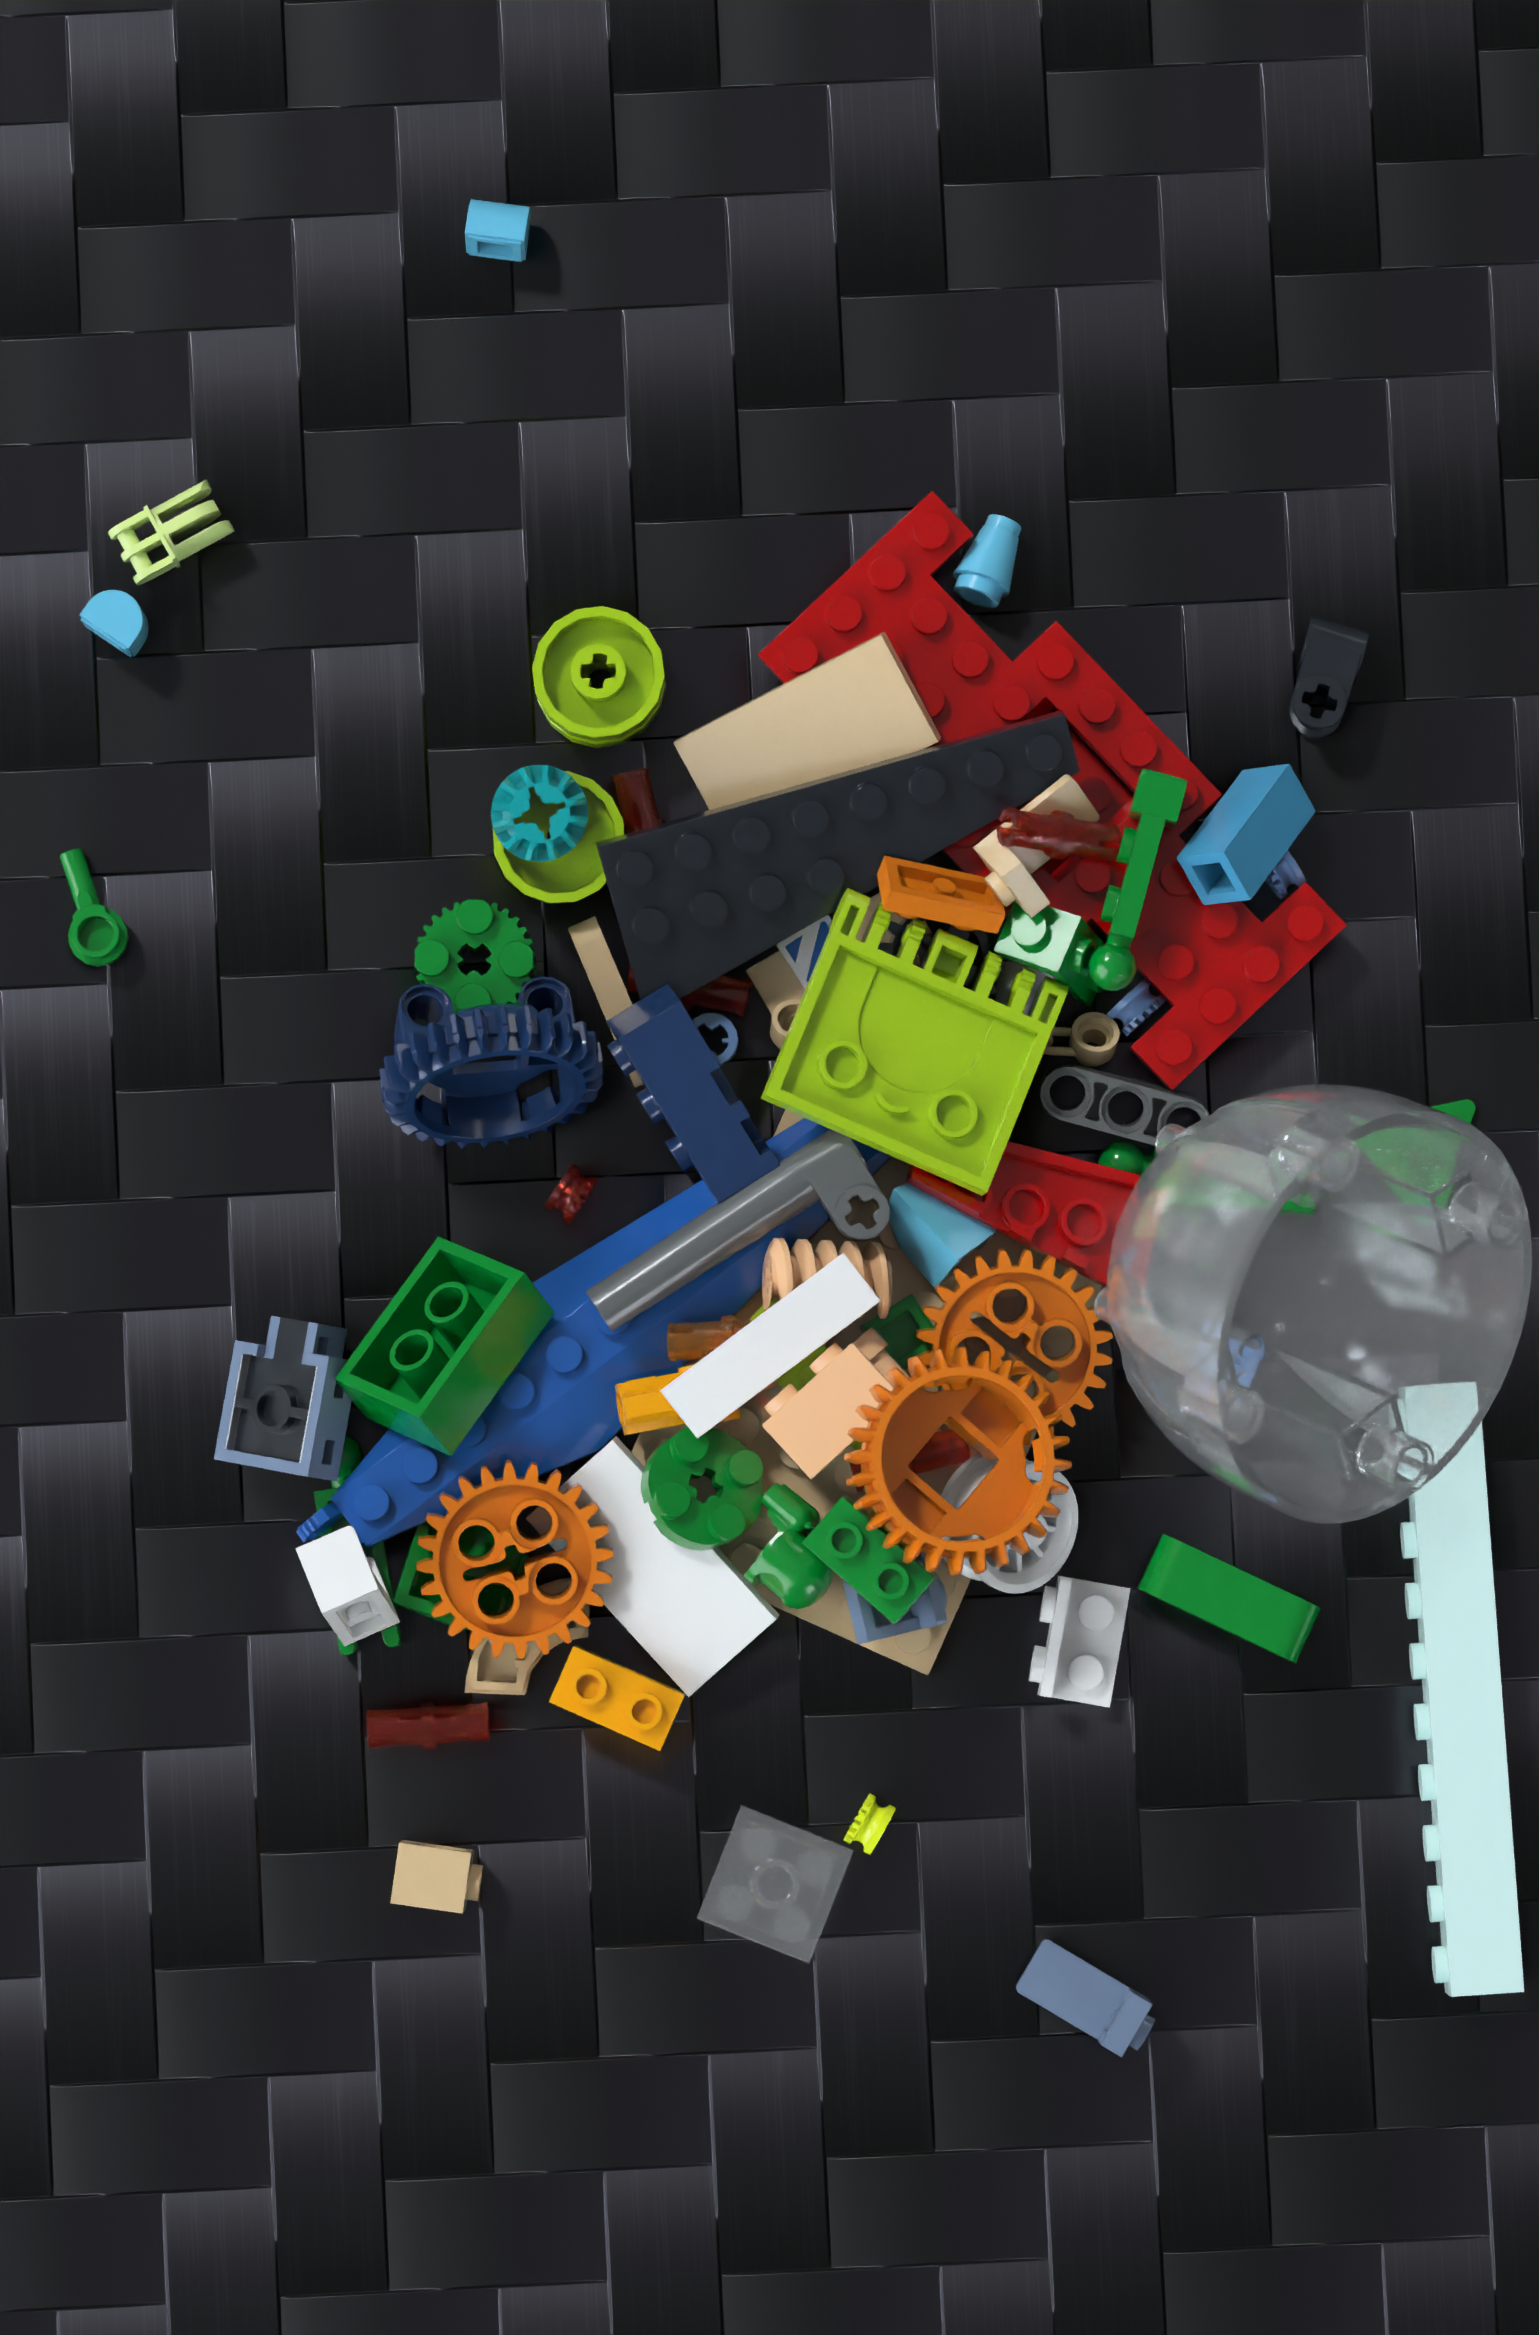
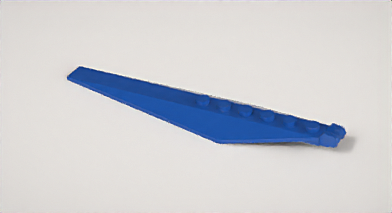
M803 1118L765 1143L772 1150L778 1162H780L829 1130V1128ZM851 1138L865 1160L872 1177L893 1157ZM703 1180L533 1282V1284L555 1313L452 1456L389 1428L331 1497L333 1502L321 1508L302 1523L296 1531L297 1535L303 1543L314 1540L344 1516L356 1531L362 1548L365 1546L371 1548L379 1542L428 1523L425 1520L427 1513L445 1516L447 1510L440 1501L439 1495L445 1492L459 1499L463 1494L460 1490L458 1478L462 1475L474 1486L481 1484L482 1465L486 1464L496 1479L503 1477L506 1460L512 1461L516 1476L521 1477L525 1476L531 1462H537L539 1477L598 1453L623 1429L617 1411L615 1385L633 1379L678 1373L677 1368L684 1367L762 1289L763 1262L772 1239L784 1238L789 1252H791L793 1244L797 1239H808L809 1241L830 1220L827 1212L818 1201L612 1332L587 1295L586 1290L717 1204L718 1202Z

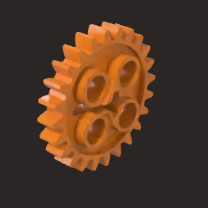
M1002 1248L998 1250L996 1266L990 1268L979 1254L975 1255L974 1265L976 1273L970 1277L963 1270L955 1267L953 1274L958 1286L954 1290L939 1284L935 1286V1290L944 1303L941 1308L923 1306V1313L935 1321L934 1328L916 1330L917 1338L931 1343L932 1348L917 1356L920 1357L924 1365H930L931 1351L942 1349L947 1364H952V1358L958 1344L965 1338L971 1336L979 1337L987 1343L988 1351L991 1352L989 1369L995 1371L1005 1361L1001 1359L1004 1356L1005 1350L999 1341L970 1320L973 1312H979L1011 1338L1015 1339L1021 1333L1026 1334L1023 1340L1024 1346L1032 1355L1056 1371L1058 1378L1054 1382L1048 1381L1016 1355L1008 1358V1360L1014 1362L1010 1377L1016 1374H1032L1036 1384L1033 1396L1044 1392L1050 1393V1398L1039 1408L1043 1416L1061 1413V1420L1067 1425L1074 1427L1076 1423L1070 1408L1074 1404L1089 1410L1094 1407L1091 1400L1084 1393L1087 1386L1095 1388H1105L1106 1386L1105 1381L1093 1371L1095 1366L1112 1364L1113 1359L1111 1356L1097 1351V1344L1112 1339L1113 1335L1109 1330L1095 1329L1093 1324L1107 1314L1106 1309L1103 1306L1090 1308L1085 1306V1303L1095 1291L1093 1287L1089 1284L1075 1291L1071 1288L1077 1275V1271L1074 1268L1070 1267L1057 1277L1053 1275L1056 1264L1054 1256L1048 1255L1040 1267L1037 1268L1033 1267V1257L1030 1249L1024 1248L1018 1264H1011L1007 1252ZM1008 1288L1021 1291L1025 1298V1307L1017 1318L1002 1320L994 1315L992 1309L993 1300L1000 1291ZM1053 1326H1064L1071 1330L1073 1336L1069 1351L1059 1357H1050L1044 1354L1040 1347L1043 1333ZM970 1377L965 1384L947 1383L935 1386L934 1381L925 1384L924 1387L942 1386L944 1390H963L971 1385L973 1378ZM1050 1427L1049 1430H1050L1051 1436L1053 1437V1436H1054V1428H1053V1427ZM1032 1430L1028 1431L1024 1437L1023 1444L1025 1446L1030 1445Z
M506 1460L503 1477L495 1479L491 1470L485 1464L481 1466V1484L474 1486L463 1475L458 1478L460 1490L463 1494L459 1499L445 1492L439 1495L440 1501L447 1510L445 1516L427 1513L425 1520L437 1530L436 1536L426 1535L418 1538L419 1546L433 1552V1557L416 1562V1569L418 1571L434 1573V1579L421 1587L422 1595L440 1594L442 1599L432 1609V1616L436 1618L451 1612L454 1618L450 1623L448 1634L452 1637L467 1627L471 1630L469 1649L471 1650L476 1649L483 1639L487 1638L492 1640L493 1657L498 1658L505 1643H514L518 1658L524 1659L527 1642L535 1641L542 1653L546 1655L549 1653V1635L556 1633L567 1644L572 1642L570 1630L567 1626L572 1620L579 1625L589 1627L591 1624L590 1619L582 1609L585 1603L601 1607L605 1603L604 1598L593 1590L594 1584L611 1583L612 1574L597 1568V1562L613 1558L614 1552L611 1548L596 1546L595 1541L604 1537L609 1532L607 1524H589L588 1520L599 1508L596 1502L587 1503L580 1507L575 1503L582 1491V1486L579 1483L569 1487L565 1492L558 1489L561 1481V1471L556 1469L544 1482L538 1480L537 1462H531L525 1476L521 1477L516 1476L512 1461ZM536 1505L546 1509L551 1515L552 1521L545 1533L532 1537L522 1533L516 1525V1521L523 1509ZM470 1526H484L491 1531L494 1537L491 1549L481 1556L468 1555L459 1545L461 1533ZM562 1538L567 1542V1546L562 1550L526 1559L524 1561L525 1571L520 1574H514L510 1566H504L470 1581L463 1578V1573L466 1570L504 1560L506 1558L505 1548L509 1545H516L520 1553H527ZM550 1563H558L569 1570L571 1579L565 1590L560 1593L551 1594L539 1588L536 1583V1577L543 1566ZM490 1583L504 1584L513 1593L512 1604L501 1613L487 1612L478 1601L479 1593Z

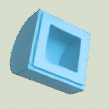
M471 199L465 227L466 252L471 256L517 262L525 261L530 230L531 207Z
M106 590L96 594L90 599L79 615L86 628L129 657L137 655L148 636L149 626L145 613L136 600L123 591Z

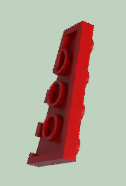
M1009 1141L989 1190L982 1196L909 1164L907 1183L1046 1257L1048 1255L1054 1256L1056 1262L1067 1268H1074L1080 1275L1124 1298L1131 1294L1153 1178Z

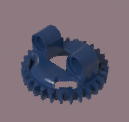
M544 976L533 978L523 985L517 1004L481 1005L459 1010L458 1015L454 1014L452 1001L443 989L429 984H419L410 987L399 1000L394 1028L395 1055L385 1056V1068L379 1070L382 1101L393 1124L400 1126L402 1132L407 1135L415 1133L418 1140L422 1142L434 1138L437 1145L442 1147L453 1141L461 1149L468 1143H480L484 1149L489 1142L503 1141L508 1145L509 1139L524 1137L530 1141L532 1133L540 1130L551 1133L554 1123L569 1124L573 1113L583 1114L587 1110V1103L593 1102L597 1098L598 1090L603 1086V1057L600 1042H597L596 1033L594 1031L587 1032L584 1021L575 1022L569 988L563 982L553 977ZM425 1020L430 1023H428V1026H423L414 1021ZM516 1055L515 1060L466 1063L487 1057ZM557 1069L559 1084L554 1087L549 1086L543 1091L526 1098V1100L520 1101L517 1088L520 1084L533 1079L545 1071ZM428 1082L442 1088L441 1103L435 1102L423 1094L418 1098L416 1096Z

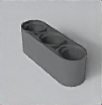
M1061 1062L1053 1065L1046 1071L1041 1081L1040 1097L1044 1108L1051 1116L1062 1121L1176 1152L1197 1150L1207 1141L1211 1133V1118L1207 1106L1200 1098L1175 1089L1170 1091L1164 1086L1094 1067H1087L1075 1062ZM1065 1075L1078 1078L1085 1088L1082 1100L1073 1106H1062L1056 1103L1051 1097L1050 1087L1057 1078ZM1128 1091L1138 1095L1143 1103V1110L1140 1116L1130 1122H1120L1114 1119L1109 1113L1108 1104L1117 1093ZM1181 1107L1195 1110L1201 1118V1125L1198 1131L1187 1138H1179L1172 1135L1166 1126L1170 1113Z

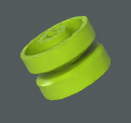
M605 606L576 609L554 622L538 643L532 666L537 701L550 725L571 742L593 748L623 745L642 734L660 712L666 690L661 649L650 630L628 612ZM596 670H605L611 675V678L605 679L603 688H592L590 675Z
M570 771L564 772L572 776L581 787L588 807V822L585 832L578 844L570 852L560 858L546 862L524 860L508 851L499 841L493 829L494 855L505 878L525 896L548 904L577 902L599 891L607 881L596 842L624 835L623 819L612 796L594 780ZM534 787L528 789L531 796L529 799L530 809L523 812L521 817L513 819L515 825L521 822L525 824L536 823L539 831H543L547 840V833L550 828L549 818L557 814V810L566 806L564 802L556 805L554 802L544 804L540 795H536Z

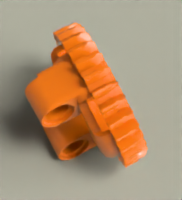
M959 1347L955 1350L952 1364H947L942 1349H935L931 1351L930 1368L928 1369L919 1356H913L907 1359L911 1377L907 1378L898 1368L890 1369L886 1373L893 1389L889 1391L880 1384L871 1386L869 1392L874 1400L879 1403L878 1406L875 1408L870 1405L861 1404L856 1409L857 1414L867 1421L868 1424L866 1428L854 1427L848 1430L847 1435L855 1441L861 1442L862 1447L861 1450L852 1451L844 1455L845 1461L861 1465V1473L847 1479L846 1484L847 1486L854 1487L864 1486L866 1495L856 1501L853 1506L855 1510L867 1509L872 1506V1509L868 1511L871 1519L865 1528L871 1531L882 1527L888 1532L882 1545L886 1550L898 1543L902 1544L905 1547L903 1562L908 1564L914 1561L920 1552L925 1553L927 1572H934L938 1569L942 1558H947L950 1576H956L962 1572L964 1559L969 1558V1563L974 1573L980 1574L986 1570V1554H990L991 1559L998 1567L1005 1566L1010 1562L1006 1550L1007 1545L1020 1555L1026 1554L1030 1551V1547L1023 1534L1027 1532L1037 1538L1044 1537L1047 1534V1530L1037 1519L1039 1515L1055 1518L1061 1512L1058 1507L1048 1501L1049 1495H1063L1069 1490V1486L1054 1480V1473L1070 1469L1072 1462L1055 1458L1054 1450L1068 1444L1070 1438L1067 1436L1052 1437L1049 1430L1050 1427H1053L1062 1419V1414L1055 1413L1043 1416L1039 1408L1050 1398V1393L1044 1392L1030 1397L1026 1391L1034 1379L1033 1375L1027 1374L1015 1382L1010 1380L1009 1377L1014 1364L1011 1360L1004 1361L995 1371L990 1370L991 1352L989 1351L981 1352L974 1365H970L967 1348ZM970 1377L973 1378L971 1385L963 1390L931 1392L921 1387L934 1381L935 1386L947 1383L965 1384ZM943 1423H946L988 1461L997 1460L996 1464L958 1509H955L908 1467L909 1463ZM1036 1428L1039 1438L1031 1441L1034 1453V1472H1042L1040 1482L1032 1484L1026 1475V1457L1023 1442L1027 1432ZM973 1534L984 1538V1540L976 1538L963 1541L941 1539L946 1536L961 1537Z

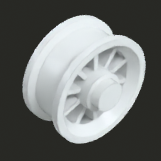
M980 1453L971 1457L954 1472L941 1496L955 1509H958L996 1464L997 1460L988 1461ZM1026 1459V1475L1032 1484L1040 1482L1042 1472H1034V1461ZM1060 1472L1054 1473V1480L1069 1486V1490L1063 1495H1049L1048 1501L1058 1507L1061 1512L1055 1518L1039 1515L1037 1519L1047 1530V1534L1044 1537L1037 1538L1027 1532L1023 1534L1030 1547V1551L1020 1555L1007 1545L1006 1550L1010 1562L1002 1567H998L991 1559L990 1554H986V1570L980 1574L974 1573L970 1566L969 1558L964 1559L963 1569L960 1574L970 1579L983 1581L990 1587L1002 1592L1013 1594L1032 1591L1048 1582L1067 1560L1074 1545L1078 1529L1077 1500L1068 1480ZM975 1534L961 1537L946 1536L941 1538L948 1541L972 1540L976 1538L984 1540L982 1536Z

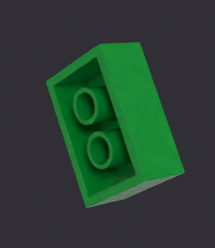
M438 1236L334 1380L367 1419L452 1456L555 1312L524 1272Z

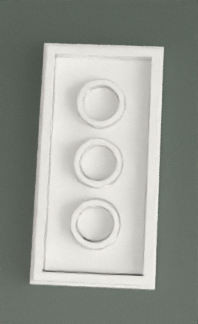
M615 1436L558 1489L565 1492L569 1487L579 1483L582 1486V1491L575 1503L579 1507L591 1502L597 1503L599 1509L588 1522L590 1525H608L609 1532L604 1537L596 1540L595 1543L596 1546L613 1549L614 1557L606 1561L597 1562V1568L612 1574V1582L594 1584L593 1590L604 1598V1605L682 1691L690 1697L778 1618L779 1614L755 1587L744 1578V1575L718 1547L704 1551L692 1550L673 1543L660 1533L653 1523L657 1519L651 1512L649 1503L644 1504L641 1493V1479L644 1466L620 1439ZM538 1506L526 1517V1520L542 1535L549 1529L552 1517L546 1509ZM562 1538L548 1543L555 1551L562 1550L567 1546L566 1540Z

